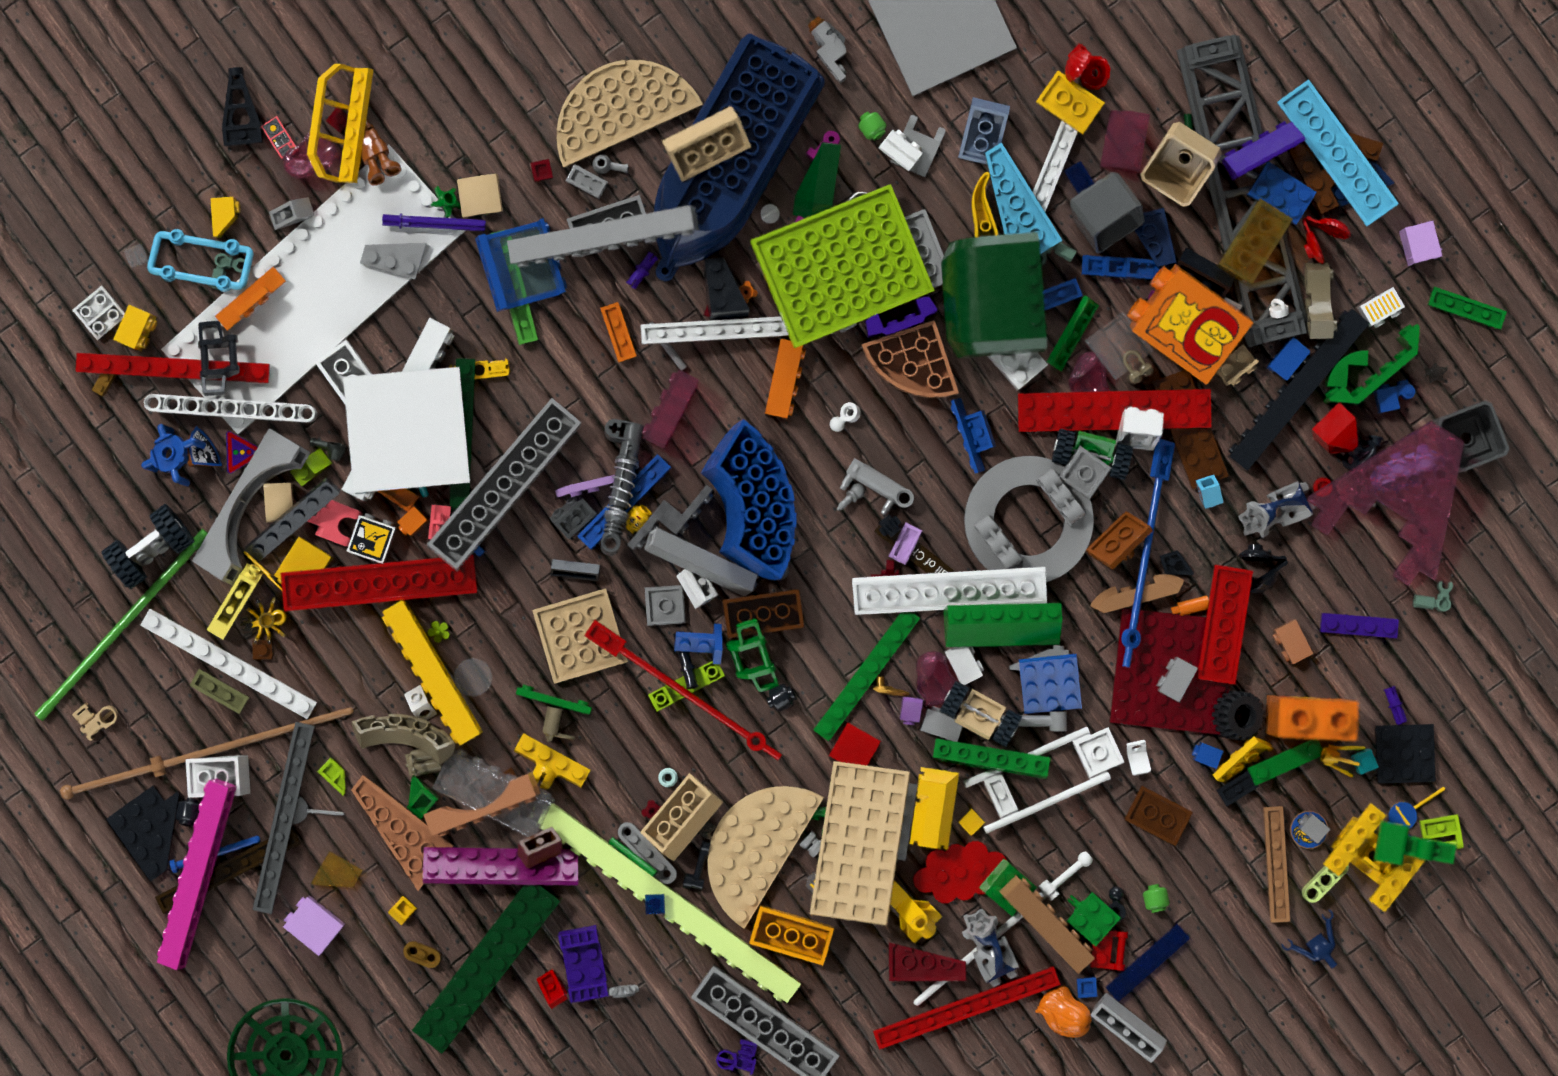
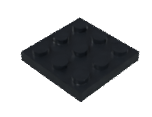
M1434 724L1375 726L1376 762L1379 766L1376 768L1377 783L1436 782Z

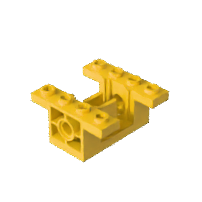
M1370 803L1359 818L1353 816L1330 845L1333 851L1324 861L1323 865L1337 876H1340L1349 863L1353 864L1379 885L1368 900L1383 912H1386L1425 860L1404 855L1403 865L1369 859V853L1376 849L1378 835L1374 831L1379 826L1380 821L1386 817V814Z

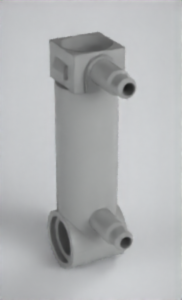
M854 458L847 469V475L840 486V489L846 490L851 481L855 479L888 499L881 511V514L884 516L894 504L901 508H907L914 501V495L909 489H906ZM901 493L909 495L908 503L903 504L899 501Z

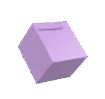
M1433 221L1406 227L1399 231L1408 266L1442 257V248L1440 249Z

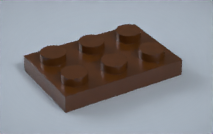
M1141 785L1124 820L1176 846L1193 812Z

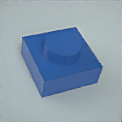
M1096 977L1076 978L1078 998L1097 997Z

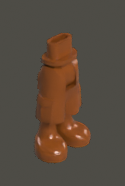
M366 119L361 157L364 165H369L368 181L370 185L377 186L385 181L384 174L390 177L396 176L402 169L398 162L391 161L388 158L389 149L386 143L381 139L373 124H370L369 120ZM378 159L380 161L383 172L379 169L377 165Z

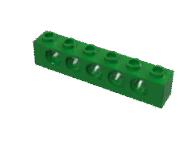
M936 739L933 753L934 761L1048 779L1051 761L1050 757Z

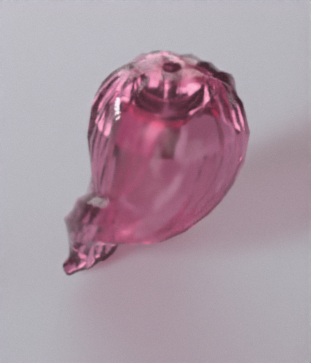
M310 132L306 134L299 145L289 149L283 156L285 171L297 179L307 178L312 174H316L307 156ZM319 138L317 155L326 171L335 159L339 160L340 157L335 145L331 141Z
M1086 352L1077 358L1069 378L1071 392L1110 391L1106 380L1108 366L1102 355L1095 352Z
M928 651L917 660L916 686L919 694L925 699L924 706L944 703L949 690L957 681L949 670L947 658L938 651Z

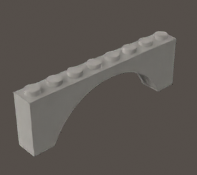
M269 428L196 552L192 562L220 580L234 585L243 570L238 558L237 534L241 518L248 503L255 493L276 475L289 470L301 469L311 452Z

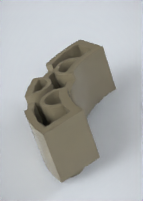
M1328 262L1324 264L1305 263L1304 287L1306 288V295L1309 296V298H1305V311L1308 321H1310L1307 322L1310 339L1333 338L1334 331H1337V320L1333 318L1330 281H1333L1334 274Z

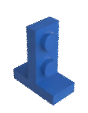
M714 623L713 634L676 632L674 651L713 653V664H721L722 624Z

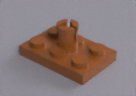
M1125 511L1086 551L1090 556L1113 570L1122 560L1127 561V556L1130 559L1133 558L1135 554L1134 549L1153 530L1151 526Z

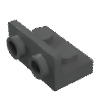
M579 495L569 497L566 504L556 509L550 519L569 540L597 513Z

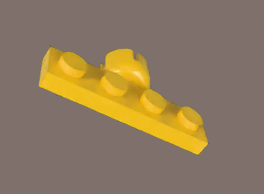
M524 733L514 749V752L536 764L533 774L537 784L541 777L544 778L540 786L542 789H549L556 777H562L581 788L591 771Z

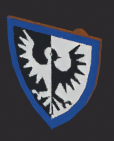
M195 426L190 433L189 439L196 438L204 441L206 447L204 449L195 446L189 447L190 460H188L187 464L190 467L194 465L222 467L216 447L209 437Z

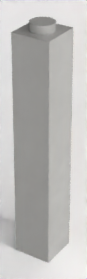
M659 528L649 533L644 548L645 551L744 597L756 589L757 574Z

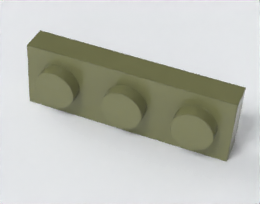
M202 669L197 671L189 685L238 714H241L250 698Z

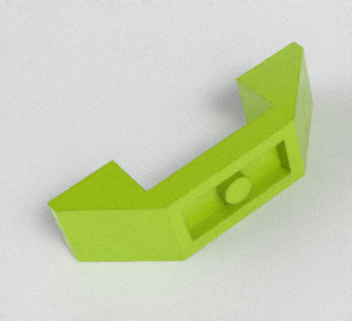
M713 661L694 670L699 686L687 690L693 693L724 677L725 675L720 665L713 664ZM684 676L675 680V682L686 689ZM667 685L648 694L656 711L684 698V696Z

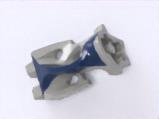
M1297 481L1268 494L1267 498H1270L1272 503L1262 504L1254 501L1247 503V510L1238 516L1244 525V535L1258 532L1263 538L1269 534V529L1274 524L1281 523L1284 527L1312 516V511L1317 508V505L1313 499L1307 500L1304 495L1309 492L1307 483H1299ZM1277 495H1282V499L1277 500ZM1290 512L1294 514L1292 518L1289 516Z
M983 909L978 910L972 915H963L967 929L962 934L966 939H972L976 944L977 951L973 955L985 982H989L993 987H996L1001 983L1000 977L1007 974L1008 979L1017 977V968L1019 966L1005 936L1001 937V940H997V917L988 916ZM984 945H992V949L984 947ZM1001 946H1004V947H1005V952H1004V953L1001 952V949H1000ZM984 959H988L986 964L982 962Z

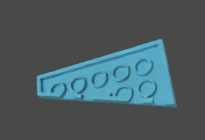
M1000 143L985 152L1004 235L1038 232L1040 254L1062 241L1061 237L1003 144Z

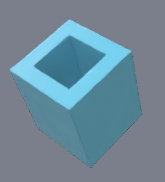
M1214 475L1196 480L1199 497L1205 509L1223 503L1220 485Z

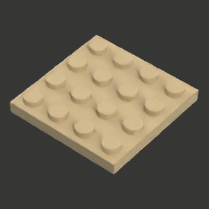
M606 588L532 610L554 684L628 662L627 658L622 654L618 653L615 657L584 636L594 620L620 636Z

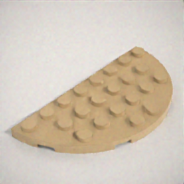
M621 60L601 66L586 75L566 98L561 109L557 124V148L563 168L699 108L703 104L691 85L679 74L661 64L645 60Z
M775 786L751 793L738 801L718 823L708 851L709 880L713 893L722 909L742 928H746L822 802L823 796L798 787Z

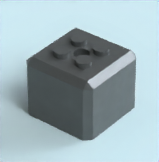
M1111 172L1071 199L1070 207L1074 223L1096 253L1103 252L1145 222L1141 203L1119 173Z
M1482 401L1434 419L1430 425L1440 454L1445 460L1446 469L1453 474L1467 471L1507 455L1510 449L1494 407L1488 401ZM1463 433H1467L1470 436V441L1467 444L1462 443L1460 440V436Z

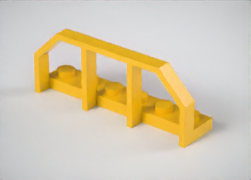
M334 64L318 78L307 156L319 178L337 183H357L373 69L353 68L344 64ZM339 70L354 74L349 105L325 98L327 81ZM324 104L348 111L344 139L320 133ZM319 138L343 145L339 177L326 174L317 155Z

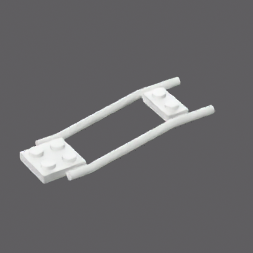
M1084 727L1026 753L1040 756L1072 741L1090 780L1019 812L1001 774L1003 772L988 770L964 780L965 788L984 781L1000 820L983 827L985 833H990L1111 779L1107 770L1123 764L1124 760L1109 727L1091 735L1088 727Z

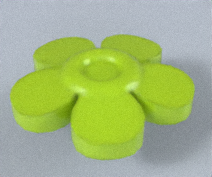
M433 621L431 624L432 628L428 630V635L434 636V641L437 643L441 642L442 638H449L450 633L444 631L448 629V624L446 622L440 624L438 621Z

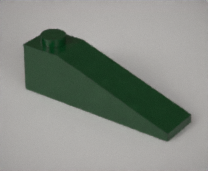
M821 143L795 194L793 215L801 216L805 219L832 208L841 144Z

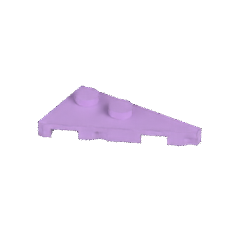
M615 475L565 486L555 490L556 497L566 495L575 497L582 495V491L586 490L588 493L599 491V487L613 484L614 479L612 476Z

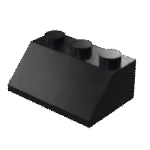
M1185 248L1177 261L1179 267L1222 298H1225L1236 277L1235 274L1188 248Z

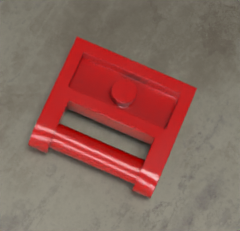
M1110 930L1096 947L1092 944L1093 951L1091 954L1095 959L1090 963V967L1125 971V964H1123L1125 943L1129 932ZM1113 937H1118L1116 963H1110Z

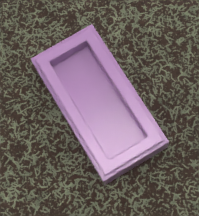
M905 522L888 557L906 565L922 530Z

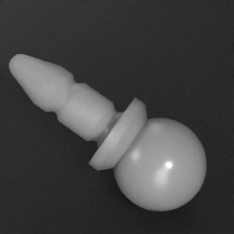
M859 483L853 484L850 491L846 492L847 496L839 503L837 510L840 511L846 508L852 501L856 502L858 498L863 497L865 494L864 486Z

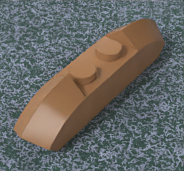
M1162 574L1152 576L1153 584H1150V581L1145 582L1141 603L1178 593L1184 580L1173 575ZM1115 586L1100 593L1090 606L1101 613L1132 606L1136 588L1132 589L1131 586L1120 588L1121 592L1118 593Z

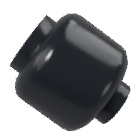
M786 684L770 689L769 697L767 698L770 708H775L778 712L794 706V700H797L793 688Z
M187 798L186 801L179 802L176 819L180 825L193 827L199 815L197 799Z

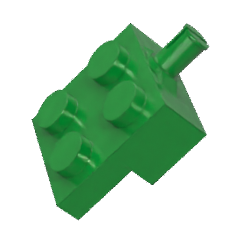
M1093 892L1081 902L1073 895L1066 900L1075 907L1073 914L1068 918L1067 922L1095 947L1121 918Z

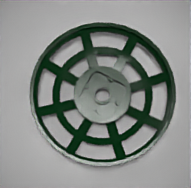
M292 998L272 999L252 1008L235 1026L227 1048V1064L230 1076H238L234 1060H246L251 1076H259L254 1068L252 1059H263L267 1070L261 1076H297L299 1074L302 1076H313L306 1068L309 1058H320V1064L314 1076H321L326 1064V1058L337 1059L334 1076H340L343 1063L342 1042L333 1022L316 1006ZM281 1004V1015L271 1017L261 1024L252 1018L255 1013L266 1007ZM289 1004L306 1007L319 1016L310 1023L302 1017L289 1015ZM282 1021V1032L274 1036L265 1029V1027L272 1023ZM290 1021L298 1022L307 1028L301 1035L290 1032ZM324 1021L334 1035L337 1051L326 1050L324 1039L317 1030ZM247 1023L254 1029V1032L248 1040L246 1052L234 1053L237 1036L244 1024ZM312 1033L318 1040L320 1050H309L306 1040ZM260 1034L267 1043L263 1051L252 1052L254 1042ZM283 1050L291 1052L290 1060H284L281 1057Z

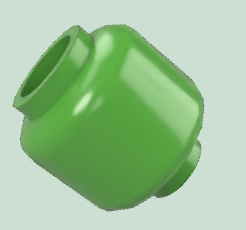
M868 111L860 117L861 121L858 128L866 139L876 141L886 133L887 125L877 112L870 113Z
M1159 884L1150 885L1148 890L1143 892L1147 910H1151L1152 913L1167 910L1166 907L1169 906L1170 901L1165 887H1159Z

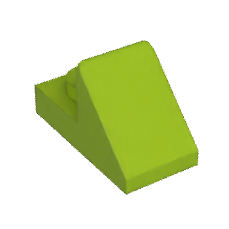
M320 448L308 456L301 469L291 470L290 473L300 486L303 487L329 467L332 462Z

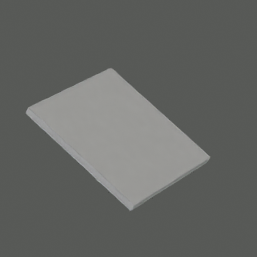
M868 0L912 97L1017 49L995 0Z

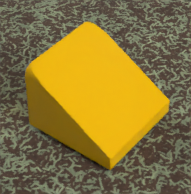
M972 808L958 821L971 836L985 823Z
M402 896L388 911V914L400 925H403L417 908Z

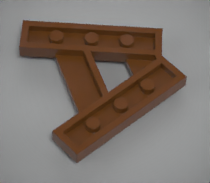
M1347 132L1367 160L1378 161L1383 146L1382 142ZM1305 141L1288 150L1305 185L1317 192L1313 200L1320 214L1323 215L1339 207L1330 189L1335 184L1325 169L1321 172L1313 152Z

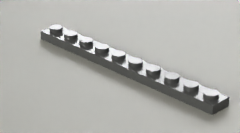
M295 722L253 910L268 914L273 913L315 725Z

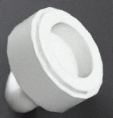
M768 204L762 208L761 218L765 223L772 224L779 219V209L775 205Z
M1273 299L1269 308L1270 316L1272 318L1286 317L1289 314L1288 305L1280 299Z

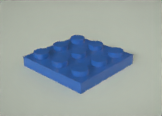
M1077 654L1019 659L1024 714L1082 708Z

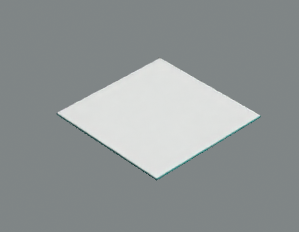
M459 367L343 377L354 493L470 483Z

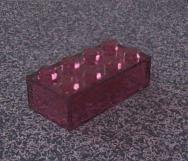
M679 369L677 373H672L668 381L671 384L669 389L663 390L659 398L662 401L660 406H655L651 413L653 418L651 423H646L642 431L644 440L663 450L666 449L700 383L698 379Z

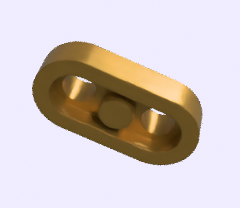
M417 941L408 942L403 949L406 959L428 968L436 967L441 961V954L437 949ZM412 947L417 949L416 954L411 953L410 949ZM430 954H433L435 956L434 961H430L428 959V956Z

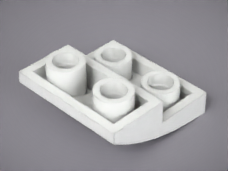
M102 285L72 309L97 340L118 324L125 314Z

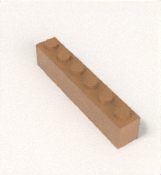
M1015 876L999 892L1079 974L1095 959L1091 954L1093 950L1086 942L1081 944L1078 941L1081 937L1073 929L1069 931L1066 928L1068 924L1061 916L1058 919L1054 916L1056 911L1049 904L1045 906L1042 903L1044 898L1037 891L1032 893L1029 889L1031 885L1024 878L1020 880Z

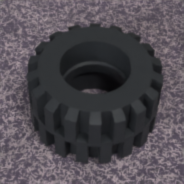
M1228 691V693L1222 694V698L1216 700L1218 703L1213 706L1215 712H1212V717H1214L1212 722L1213 725H1217L1215 729L1220 732V735L1229 739L1250 740L1252 736L1259 734L1258 730H1262L1263 726L1261 724L1265 723V719H1263L1265 710H1262L1264 707L1263 703H1259L1260 699L1255 697L1254 694ZM1240 706L1242 709V719L1237 725L1235 722V712Z

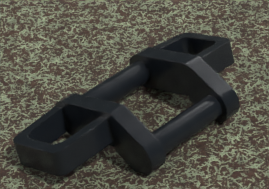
M219 321L200 322L198 324V348L201 355L202 371H200V378L202 379V392L204 396L223 395L226 390V378L240 373L236 348L238 336L232 334L223 337ZM204 328H218L220 338L203 340ZM229 347L230 365L222 369L209 370L208 349ZM222 378L220 389H206V380Z

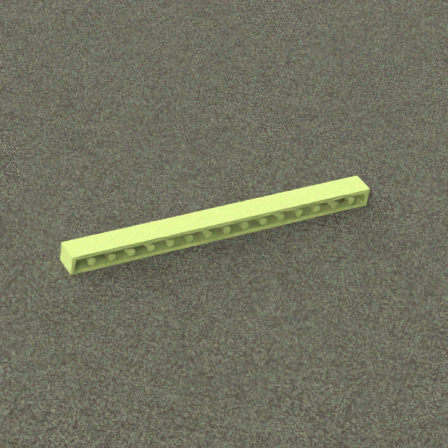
M553 802L539 819L538 823L541 824L539 827L542 830L553 827L561 838L563 845L565 843L569 844L572 847L570 850L578 856L583 854L587 857L586 861L593 867L598 865L603 869L602 873L611 879L612 876L616 878L619 886L625 890L629 888L634 891L633 896L640 901L645 899L650 903L648 906L652 910L663 912L665 914L664 918L672 924L674 922L678 923L681 926L679 929L687 935L691 933L696 936L695 940L702 946L707 944L712 948L711 952L719 958L721 955L725 957L728 965L734 969L738 967L743 970L742 975L749 980L754 978L759 982L757 985L766 992L769 989L774 993L773 997L779 1002L785 1001L788 1003L801 985L799 980L668 885L662 883L657 877H652L607 841Z

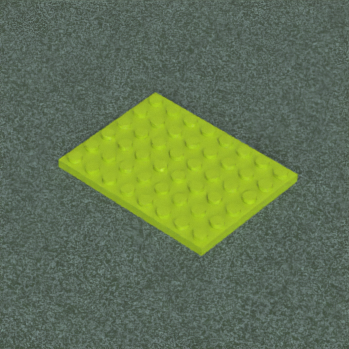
M891 184L750 241L794 348L935 291Z

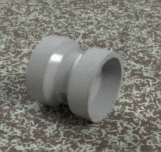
M811 831L799 845L803 849H807L809 855L814 858L820 852L821 840H818L816 834Z

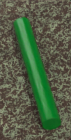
M614 837L609 840L608 843L652 877L657 874L658 871Z

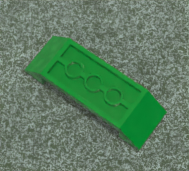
M1409 324L1398 332L1400 336L1396 340L1404 350L1399 351L1394 356L1395 360L1393 362H1387L1380 367L1379 374L1375 373L1364 381L1366 383L1365 386L1362 387L1361 385L1351 393L1344 386L1340 388L1337 386L1333 387L1325 394L1327 397L1323 400L1325 404L1337 405L1340 402L1342 405L1354 406L1363 401L1418 354L1420 326L1418 324L1413 326Z

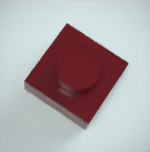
M335 108L326 119V122L341 134L346 129L348 114L342 109Z
M549 159L530 163L534 182L553 178Z

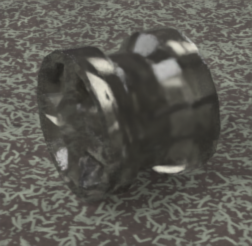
M707 821L697 834L710 840L712 837L711 833L713 830H716L717 826Z

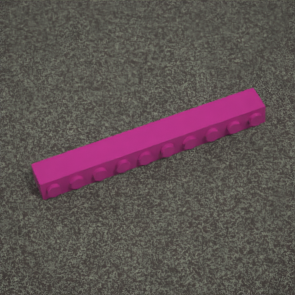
M220 779L208 780L204 786V797L199 804V815L194 822L193 836L188 843L189 850L183 860L184 868L178 878L179 885L173 896L174 903L168 914L169 921L162 935V945L157 952V963L175 970L186 968L236 792V785Z

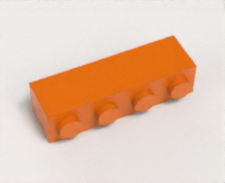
M780 340L765 415L788 419V415L792 416L794 405L791 404L792 397H796L798 390L795 381L796 378L801 376L802 367H799L800 359L804 360L806 348H803V345L794 348L790 340Z

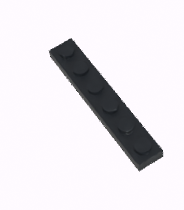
M326 477L246 545L245 551L257 562H260L340 494V489Z

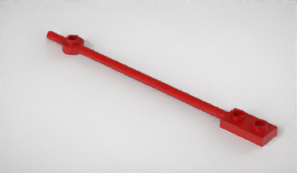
M594 620L585 633V637L616 657L618 653L622 654L744 737L747 746L751 750H763L777 761L782 756L781 753L766 744L765 736L762 733H750L624 647L627 641L598 621ZM756 737L759 738V744L754 745L752 740Z

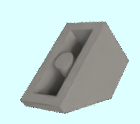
M309 197L291 200L269 212L275 230L302 222L314 216Z

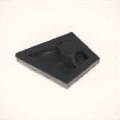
M1178 550L1159 556L1165 574L1194 575V572Z

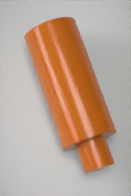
M1208 596L1178 602L1177 606L1171 607V612L1173 615L1179 613L1180 616L1207 610Z

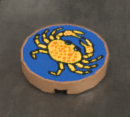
M1312 810L1302 811L1292 819L1289 826L1290 835L1298 846L1305 849H1314L1321 846L1326 840L1328 833L1317 844L1297 828L1300 825L1298 823L1305 814L1309 815L1311 813L1327 827L1328 824L1321 814Z

